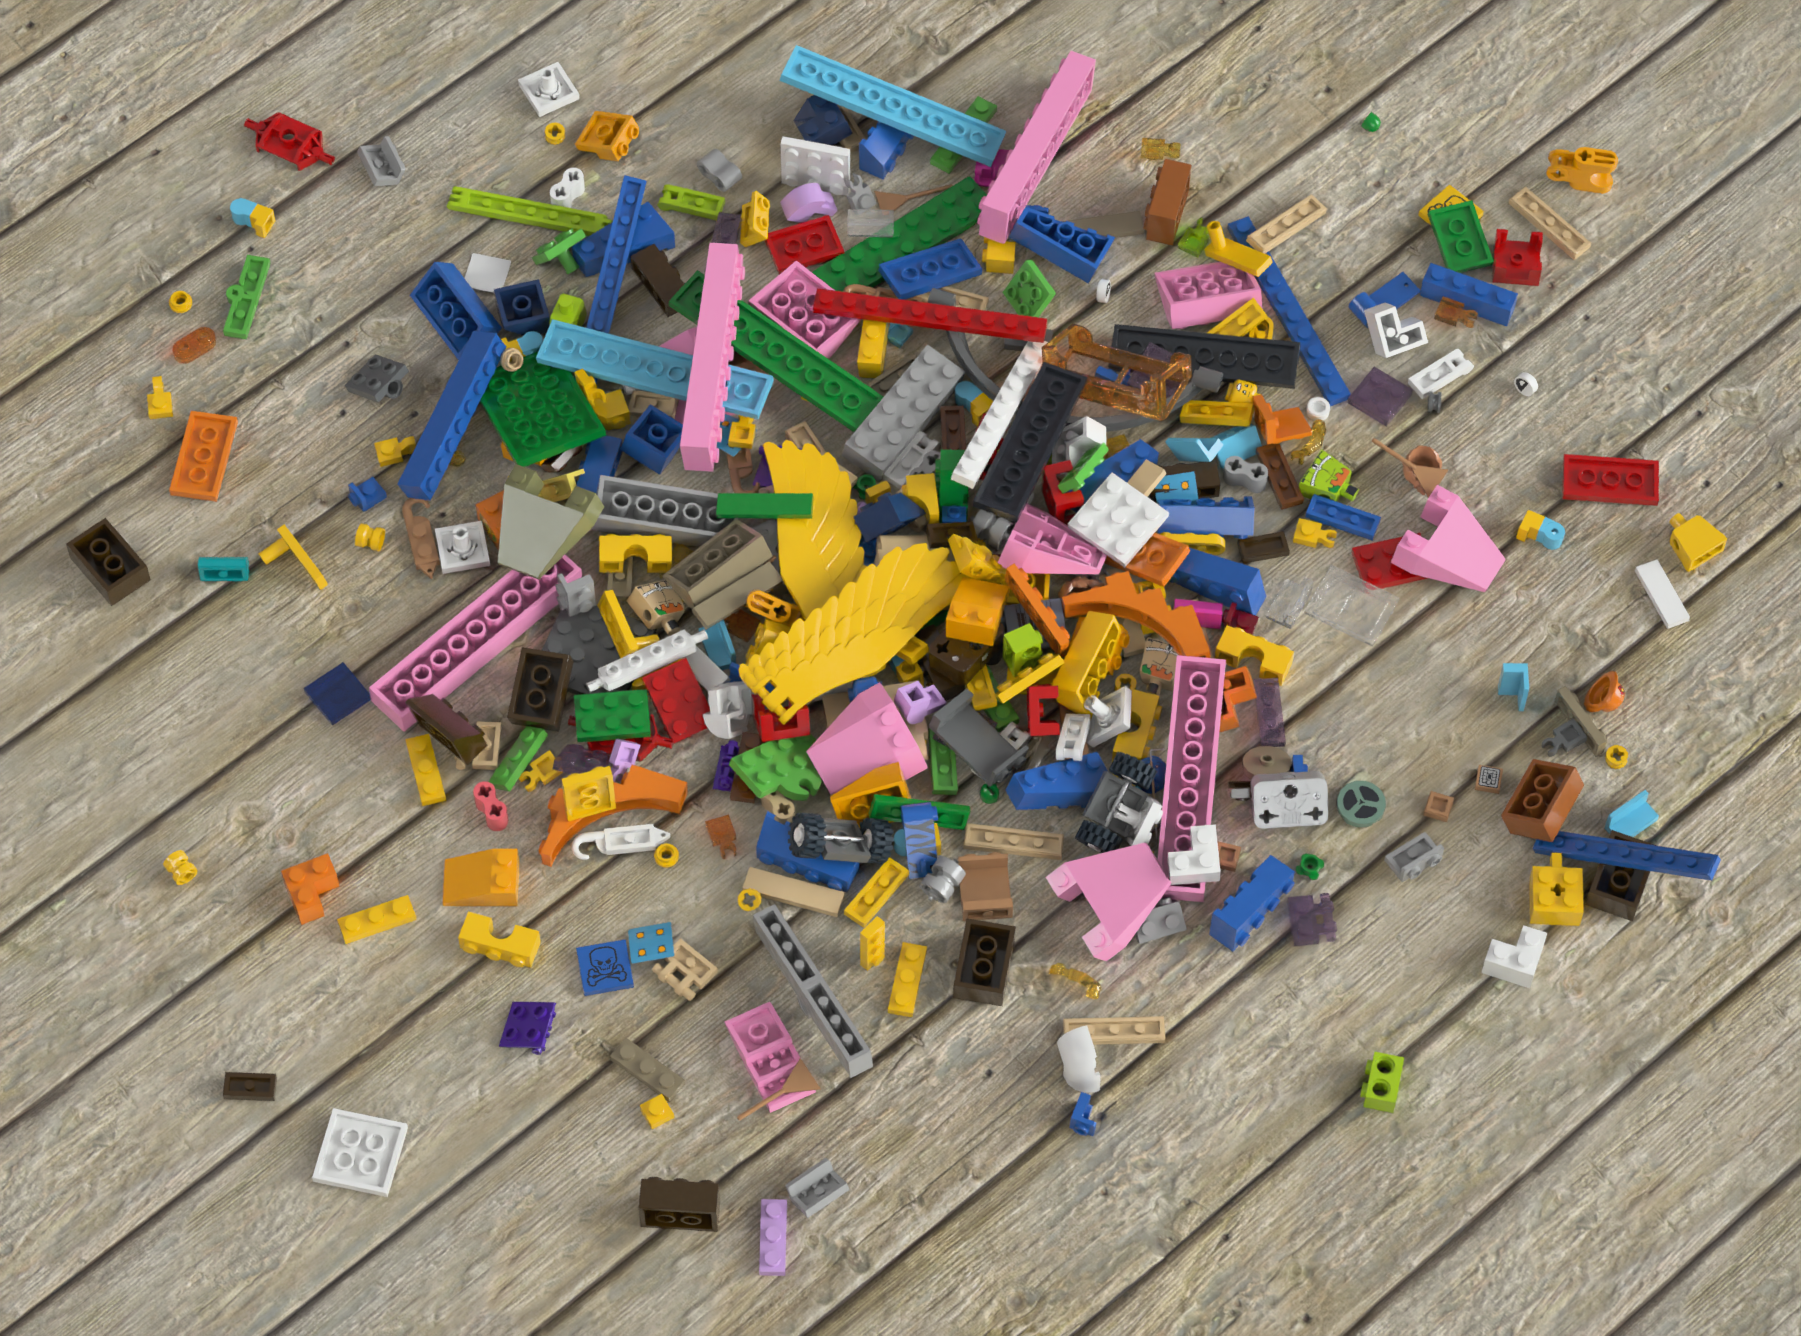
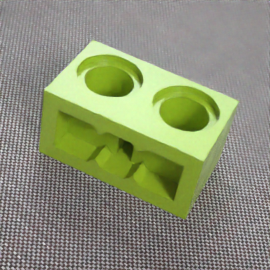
M1030 623L1004 634L1003 660L1014 677L1018 676L1017 673L1028 666L1034 668L1039 665L1037 660L1042 655V636L1038 630L1034 631Z
M1374 1051L1373 1060L1367 1059L1365 1074L1369 1075L1368 1083L1363 1082L1360 1097L1365 1098L1363 1107L1389 1113L1394 1112L1404 1057ZM1378 1068H1386L1389 1072L1381 1073ZM1380 1090L1384 1092L1385 1095L1378 1096L1374 1094V1091Z

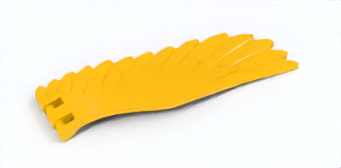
M785 440L782 443V448H779L772 442H766L763 444V449L771 474L774 493H813L814 496L812 519L777 518L780 575L806 620L813 609H821L830 597L835 595L838 598L841 590L848 582L857 583L862 570L868 567L863 565L865 553L863 547H858L861 531L858 525L855 524L854 516L858 513L856 500L850 499L851 484L848 473L846 471L840 472L836 459L829 452L821 455L817 448L809 443H805L803 449L799 450L789 440Z
M927 543L914 544L902 551L897 546L883 556L877 567L874 564H870L863 569L857 583L848 582L841 590L838 598L834 595L827 600L821 609H813L805 622L800 618L796 620L788 634L784 631L780 632L774 644L768 642L763 647L760 655H752L748 666L740 664L738 671L742 681L751 689L754 695L758 694L763 699L762 703L771 712H775L780 717L779 721L784 725L799 709L816 697L843 684L879 671L931 618L951 604L963 577L974 579L961 573L956 561L948 562L947 558L950 551L947 548L941 547L929 551ZM769 682L775 687L771 693L765 688ZM786 699L793 705L788 710L781 705Z

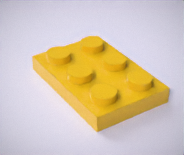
M1049 652L1037 660L1039 665L1034 668L1028 666L1018 672L1019 678L1013 682L1008 679L997 686L999 691L995 693L999 702L1005 703L1064 664L1065 662L1059 654L1053 655Z
M610 766L595 767L589 772L573 773L561 779L568 822L616 809L613 775Z

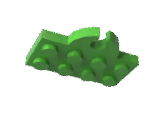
M811 733L807 736L768 741L731 758L729 766L759 799L779 791L782 795L792 800L805 801L809 797V792L801 788L800 785L806 786L814 797L822 782L820 775L806 752L816 741Z

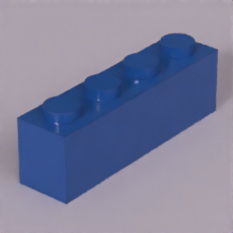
M1430 263L1422 281L1420 296L1507 327L1515 309L1518 293Z
M606 435L587 443L585 450L586 459L585 461L582 460L579 466V470L584 469L585 473L581 474L578 480H575L576 486L597 493L600 475L615 476L623 453L620 450L622 439Z

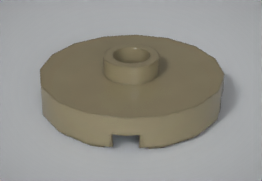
M1259 746L1249 750L1244 755L1242 762L1243 773L1249 779H1252L1257 774L1291 772L1292 765L1291 758L1285 751L1272 746Z

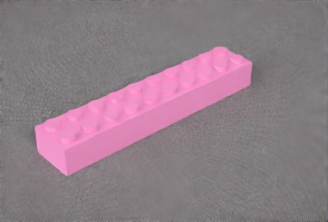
M1070 51L1067 58L1061 60L1059 72L1053 74L1049 89L1045 88L1042 94L1041 103H1037L1034 107L1033 117L1027 119L1023 134L1017 136L1014 150H1009L1006 164L1000 166L996 181H991L988 195L983 196L980 201L979 209H981V213L977 224L980 225L979 235L1005 244L1092 91L1096 59Z
M709 244L680 442L685 470L713 472L714 463L719 461V449L716 447L717 442H721L722 428H719L720 422H724L725 408L722 405L723 401H727L728 387H725L726 381H730L731 367H728L729 360H733L734 354L731 342L736 340L734 320L739 319L737 300L742 298L740 280L745 278V267L742 266L743 254H739L738 244Z
M564 555L539 580L511 570L370 686L371 701L405 732L417 722L405 703L408 699L434 694L440 700L446 698L558 605L557 597L559 595L555 587L558 584V574L562 573L566 582L570 583L582 577L581 568Z
M1177 655L1162 806L1163 814L1161 817L1157 858L1168 878V852L1191 851V826L1211 825L1226 664L1224 659ZM1206 882L1170 885L1161 898L1171 897L1172 900L1204 902Z

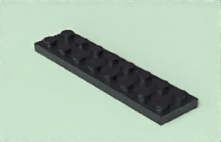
M1115 324L1108 368L1122 372L1125 366L1131 367L1130 373L1192 379L1194 370H1199V367L1202 366L1222 372V382L1234 383L1237 379L1260 386L1295 389L1301 345L1300 342Z
M1043 362L973 500V507L1018 522L1083 392L1088 377Z

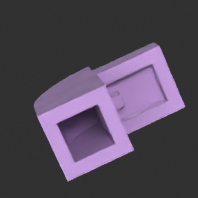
M819 183L801 185L789 192L780 202L786 219L798 223L806 222L814 213L833 216L838 211L831 193L822 191Z
M919 681L898 688L894 698V703L910 724L921 723L924 716L939 711L947 703L934 685L923 688Z

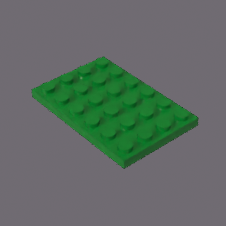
M538 352L523 357V364L516 371H507L502 366L496 367L480 400V404L514 463L522 467L606 436L604 426L572 373L568 370L537 363L536 357Z

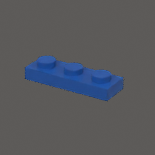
M1316 494L1313 495L1305 518L1371 541H1373L1381 521L1380 516Z

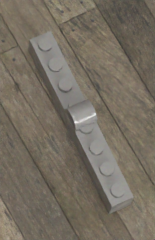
M774 904L754 914L753 920L756 933L795 991L803 1013L808 1019H813L850 1078L872 1068L871 1050L776 905Z

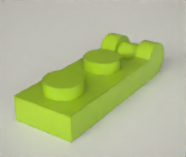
M666 184L662 190L663 197L659 198L657 204L658 208L664 211L674 210L719 221L725 205V197Z

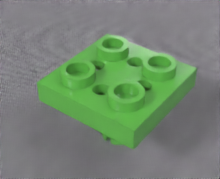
M571 228L554 237L556 242L553 240L537 248V254L531 258L536 265H539L557 257L566 273L570 274L580 266L573 258L569 249L585 238L586 235L582 229L574 231Z
M1026 260L1002 292L1018 315L1039 317L1056 295L1033 260Z

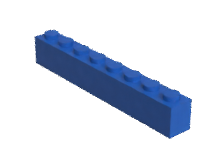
M473 331L397 484L408 498L431 501L453 454L495 372L501 355L506 349L505 344L496 333Z

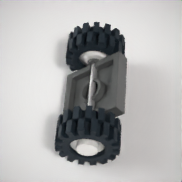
M1117 752L1109 768V771L1113 774L1107 771L1103 772L1082 814L1094 822L1083 820L1075 836V839L1099 853L1119 849L1123 841L1121 837L1127 838L1132 825L1114 818L1115 810L1126 814L1117 808L1122 803L1140 812L1148 794L1135 786L1146 790L1149 789L1157 773V770L1149 764H1145L1143 761L1123 752Z
M800 812L793 816V823L790 822L789 825L791 831L788 830V835H790L788 843L791 844L789 850L792 851L791 854L799 858L816 859L822 854L824 860L884 864V862L888 861L887 857L891 856L890 850H893L894 847L891 845L894 842V837L891 836L894 832L893 829H890L892 825L888 823V820L865 818L863 822H860L859 828L854 820L822 818L820 814Z

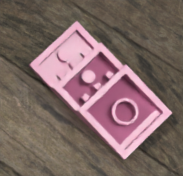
M771 1002L725 1021L726 1028L762 1099L764 1100L782 1089L799 1061L800 1056L792 1044L791 1036ZM816 1090L784 1093L767 1103L766 1106L771 1113L815 1093Z

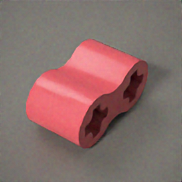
M485 781L478 783L473 790L476 808L485 814L487 826L491 830L501 831L505 829L508 825L506 805L497 799L495 787L492 783Z

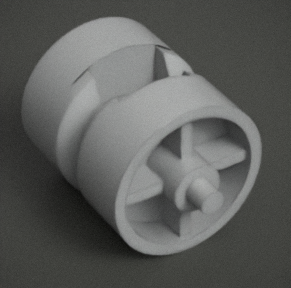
M980 510L976 517L971 516L970 518L973 521L977 539H986L987 544L997 550H1001L1014 528V523L1003 517L996 518L995 514Z
M939 856L931 868L933 873H928L920 884V888L928 895V900L934 899L940 903H947L954 893L953 886H958L966 875L962 867L957 864L958 860Z

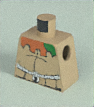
M666 580L634 588L627 602L648 629L653 630L663 627L668 636L680 631L677 622L684 613L685 608L681 598Z
M1147 638L1140 676L1142 682L1148 684L1145 692L1159 696L1162 689L1174 691L1178 653L1169 643L1152 638Z

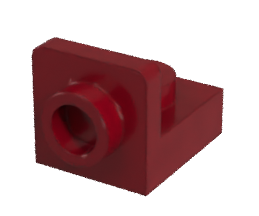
M1232 602L1230 609L1225 608L1221 622L1225 623L1224 630L1228 625L1233 628H1241L1246 633L1253 635L1259 617L1236 610L1237 603Z

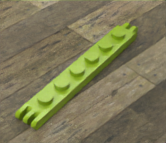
M457 186L452 188V194L449 197L450 201H448L446 206L449 210L558 231H568L571 228L574 231L582 229L586 236L594 234L613 222L604 214Z

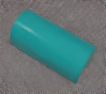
M199 557L198 571L200 581H248V557Z

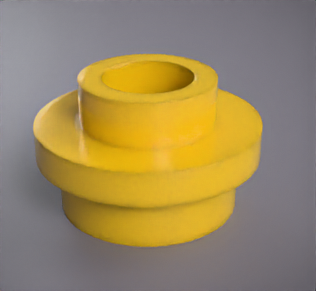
M176 291L169 299V306L176 313L187 312L192 307V298L185 291Z
M669 843L661 844L655 850V862L664 868L674 866L679 860L677 848ZM666 854L671 856L668 859L662 858Z

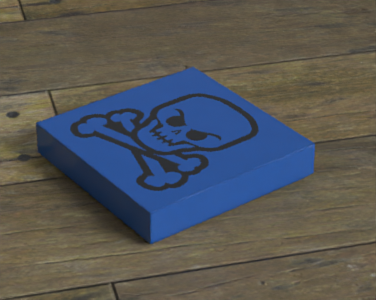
M626 939L576 948L584 996L634 988Z

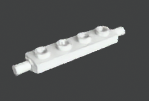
M684 629L598 668L599 678L586 683L587 689L590 693L601 687L611 691L696 652L697 643L708 639L707 633L703 629L696 634L690 635Z

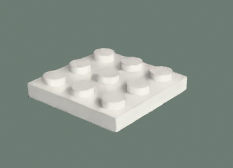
M782 137L780 146L781 178L783 184L799 187L804 184L819 183L822 191L835 195L849 194L850 188L845 185V179L850 180V149Z
M1111 473L1069 521L1068 528L1125 568L1168 518L1169 512L1114 473Z
M333 1108L312 1176L313 1182L388 1197L407 1133V1123Z

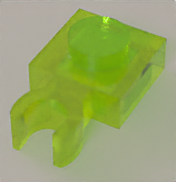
M1202 217L1197 220L1196 229L1188 227L1178 243V249L1197 258L1209 242L1207 226H1201Z

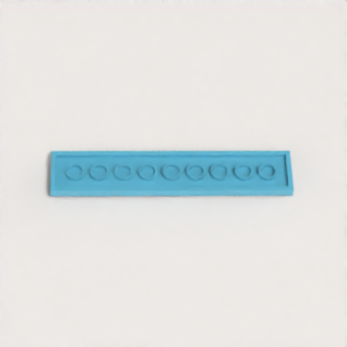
M797 45L779 80L989 167L992 166L1006 134V131Z
M552 319L536 360L537 363L571 372L584 369L588 376L687 401L693 355ZM728 365V367H731L730 381H726L725 387H728L727 401H723L722 407L725 408L726 412L758 420L773 384V376Z

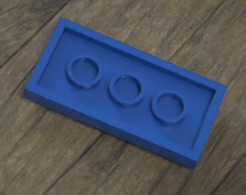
M960 238L879 264V272L896 297L905 300L930 292L932 288L939 289L982 275V267Z

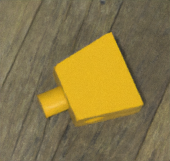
M1677 513L1670 519L1669 523L1674 527V530L1671 533L1669 542L1687 572L1724 551L1727 541L1726 536L1700 515H1696L1687 521L1680 513Z

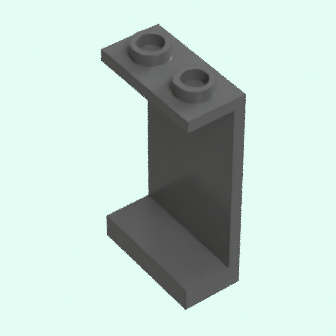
M965 689L933 715L928 727L991 787L997 781L1002 783L1009 776L1013 768L1017 770L1026 762L1025 756L1029 748L1025 745L1017 751L970 706L974 694Z

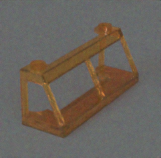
M1071 324L1041 347L1042 364L1046 362L1068 370L1067 362L1073 353L1122 366L1123 369L1115 382L1072 371L1088 377L1080 399L1163 421L1168 417L1192 377L1191 355L1180 352L1174 353L1170 358V363L1095 343L1093 342L1091 332L1086 327L1077 324ZM1068 336L1069 349L1065 356L1062 357L1055 345ZM1129 369L1152 375L1150 381H1145L1141 384V389L1120 384ZM1166 379L1181 383L1168 406L1166 404Z

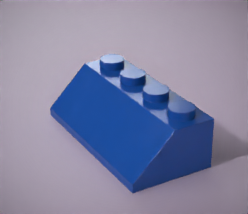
M434 262L410 294L411 298L458 360L473 331L498 334L502 329L453 263Z

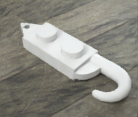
M653 824L607 828L604 831L584 832L577 835L571 843V850L577 858L582 860L589 859V855L582 854L579 851V845L584 842L595 841L598 850L607 855L656 850L658 845L670 838V833L655 828Z

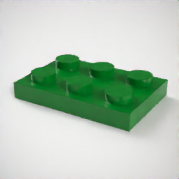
M1472 200L1429 210L1427 215L1447 269L1463 273L1493 265L1494 261Z
M647 689L574 695L577 743L651 737Z

